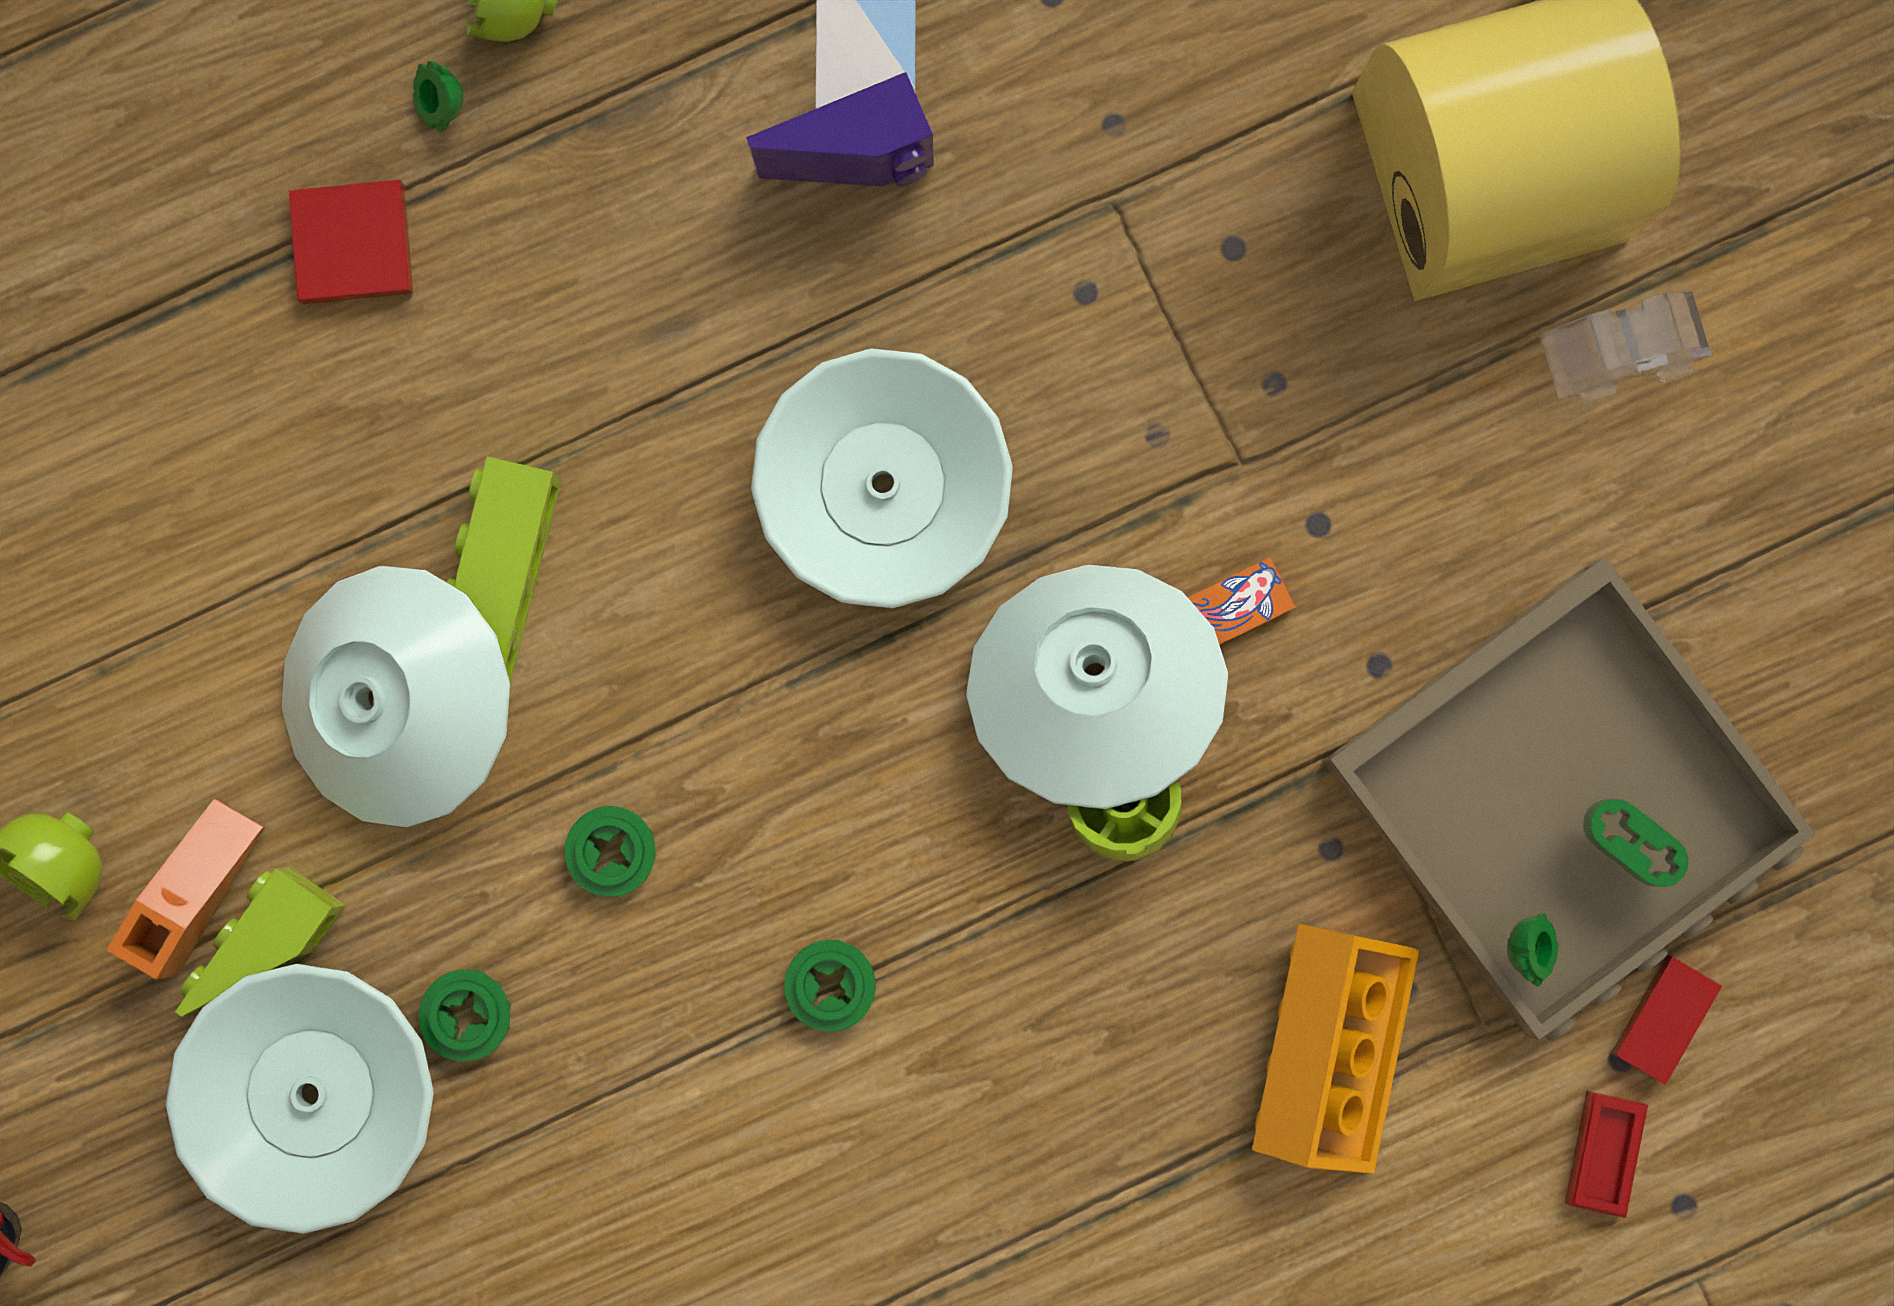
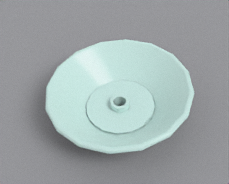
M870 348L820 363L781 394L756 440L751 492L765 539L797 579L841 603L896 608L945 593L984 561L1008 517L1013 465L998 416L967 378L923 354ZM887 474L893 479L894 485L889 492L879 493L872 487L873 480L878 475Z
M1085 565L1040 577L999 606L973 648L966 697L979 743L1009 780L1055 804L1108 809L1156 796L1198 765L1223 722L1228 671L1214 627L1182 591L1138 569ZM1092 663H1098L1105 667L1104 671L1096 676H1090L1084 672L1085 668Z
M378 566L338 581L304 614L285 657L282 712L294 755L325 798L361 821L410 827L451 814L486 781L507 736L510 682L497 635L465 593L426 570ZM370 690H372L374 696L373 707L368 700Z
M293 964L245 976L202 1007L174 1053L165 1105L177 1157L207 1199L251 1226L305 1234L354 1222L398 1190L425 1146L434 1090L423 1042L393 999L349 972ZM306 1083L313 1084L318 1089L319 1097L314 1104L306 1102L302 1096V1088Z

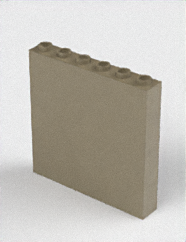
M1606 557L1593 561L1322 760L1524 1034L1537 1040L1546 1037L1550 1041L1563 1035L1577 1022L1573 1016L1590 1002L1593 1006H1599L1614 997L1622 989V985L1619 983L1622 978L1636 968L1639 972H1644L1658 964L1668 954L1664 948L1681 934L1684 938H1689L1705 929L1713 921V917L1710 914L1725 901H1728L1729 904H1734L1749 896L1759 886L1755 880L1757 877L1771 867L1775 870H1780L1793 863L1804 853L1800 845L1815 835ZM1604 799H1622L1633 804L1679 840L1685 847L1689 863L1684 878L1677 884L1669 887L1647 886L1639 882L1593 846L1586 838L1583 820L1588 808L1595 802ZM1620 812L1615 815L1602 814L1600 820L1606 825L1602 835L1605 838L1609 835H1619L1629 842L1633 836L1619 825V821L1623 816ZM1643 844L1641 845L1639 850L1653 862L1648 870L1651 874L1655 871H1669L1671 866L1665 861V857L1669 852L1666 848L1662 851H1653ZM1546 913L1548 921L1554 926L1559 948L1552 973L1542 981L1541 986H1535L1530 981L1525 980L1521 973L1510 963L1507 956V941L1512 929L1518 922L1524 918Z

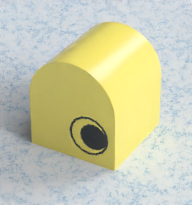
M1538 0L1383 43L1374 50L1352 90L1414 301L1628 242L1668 207L1677 188L1680 170V133L1674 91L1656 33L1637 0Z

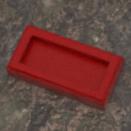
M1667 955L1611 1054L1659 1083L1666 1085L1722 985L1675 957Z
M1592 1091L1586 1092L1565 1199L1567 1205L1618 1217H1627L1648 1109L1647 1104Z

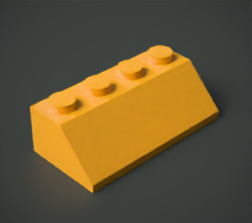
M1298 923L1296 938L1290 950L1291 962L1284 996L1280 1001L1278 1009L1279 1020L1273 1049L1267 1062V1078L1263 1098L1255 1120L1256 1131L1252 1146L1253 1151L1307 1168L1374 1174L1420 949Z

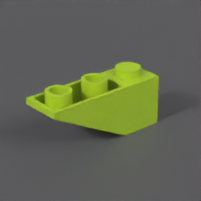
M292 867L275 868L272 873L268 870L265 871L250 888L246 898L251 901V904L239 920L236 918L231 919L217 935L213 946L218 951L206 968L202 965L197 967L184 982L180 994L185 998L175 1013L181 1017L199 1013L202 1007L245 976L288 966L313 953L346 905Z

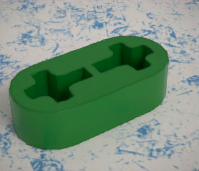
M1604 799L1595 802L1588 808L1583 820L1586 838L1593 846L1639 882L1647 886L1669 887L1677 884L1684 878L1689 863L1685 847L1679 840L1633 804L1622 799ZM1620 812L1623 815L1619 825L1633 836L1629 842L1619 835H1609L1606 838L1602 835L1606 828L1605 823L1600 820L1603 813L1615 815ZM1642 844L1653 851H1662L1665 848L1669 851L1665 857L1666 863L1671 866L1668 872L1655 871L1651 874L1648 871L1653 862L1639 850Z

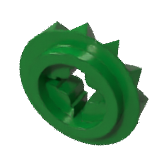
M618 806L598 807L582 815L571 827L564 848L566 866L574 881L584 890L602 897H617L635 890L649 877L657 856L653 832L638 814ZM625 831L626 835L622 839L624 842L620 847V851L626 856L625 859L631 865L627 866L625 863L620 864L611 861L597 872L596 869L600 864L599 860L602 856V851L596 847L597 843L591 837L594 836L597 839L612 841L616 836H620Z
M822 940L806 946L793 958L786 972L784 990L791 1011L802 1023L816 1030L834 1032L853 1026L865 1016L872 1005L876 983L874 970L860 949L840 940ZM845 965L848 969L843 974L844 978L840 986L846 991L845 995L851 1001L848 1003L842 997L839 999L835 995H830L826 1000L822 999L816 1006L813 1001L817 998V992L821 985L815 979L816 975L810 969L813 967L819 973L822 971L826 975H831L835 970L839 971Z
M469 969L455 970L439 977L426 990L419 1008L421 1032L429 1046L443 1057L455 1061L477 1060L496 1050L510 1029V1010L512 1004L507 999L501 983L495 981L482 971ZM472 992H474L473 1001L475 1003L473 1011L480 1014L481 1018L487 1019L488 1023H471L461 1033L460 1038H458L460 1028H458L459 1018L452 1015V1011L444 1009V1006L449 1008L462 1006L466 1003L467 998L471 997Z

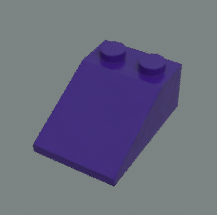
M907 72L746 137L759 178L868 186H885L895 182L897 186H905L926 176L928 173L926 169L934 166L933 133Z

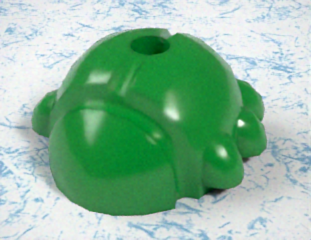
M428 61L427 65L419 64L413 81V102L419 119L426 122L428 128L433 129L436 127L439 132L445 131L449 123L461 112L464 102L463 88L446 66L439 65L434 61Z
M1546 913L1524 918L1518 922L1512 929L1507 941V956L1510 963L1521 973L1525 980L1530 981L1535 986H1541L1542 981L1552 973L1559 948L1554 926L1548 921Z

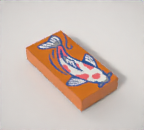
M1271 557L1188 597L1214 627L1219 645L1296 608Z

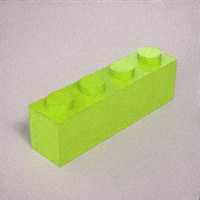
M487 456L484 469L477 468L471 481L469 500L475 502L470 524L463 523L458 532L455 555L461 557L456 579L449 578L446 583L465 593L497 635L511 685L562 479L552 471Z

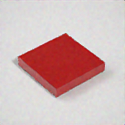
M401 180L289 190L297 299L300 303L311 304L413 293L405 189Z

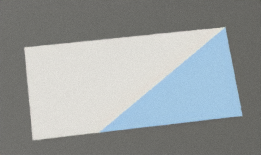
M816 0V108L904 72H907L915 91V0Z

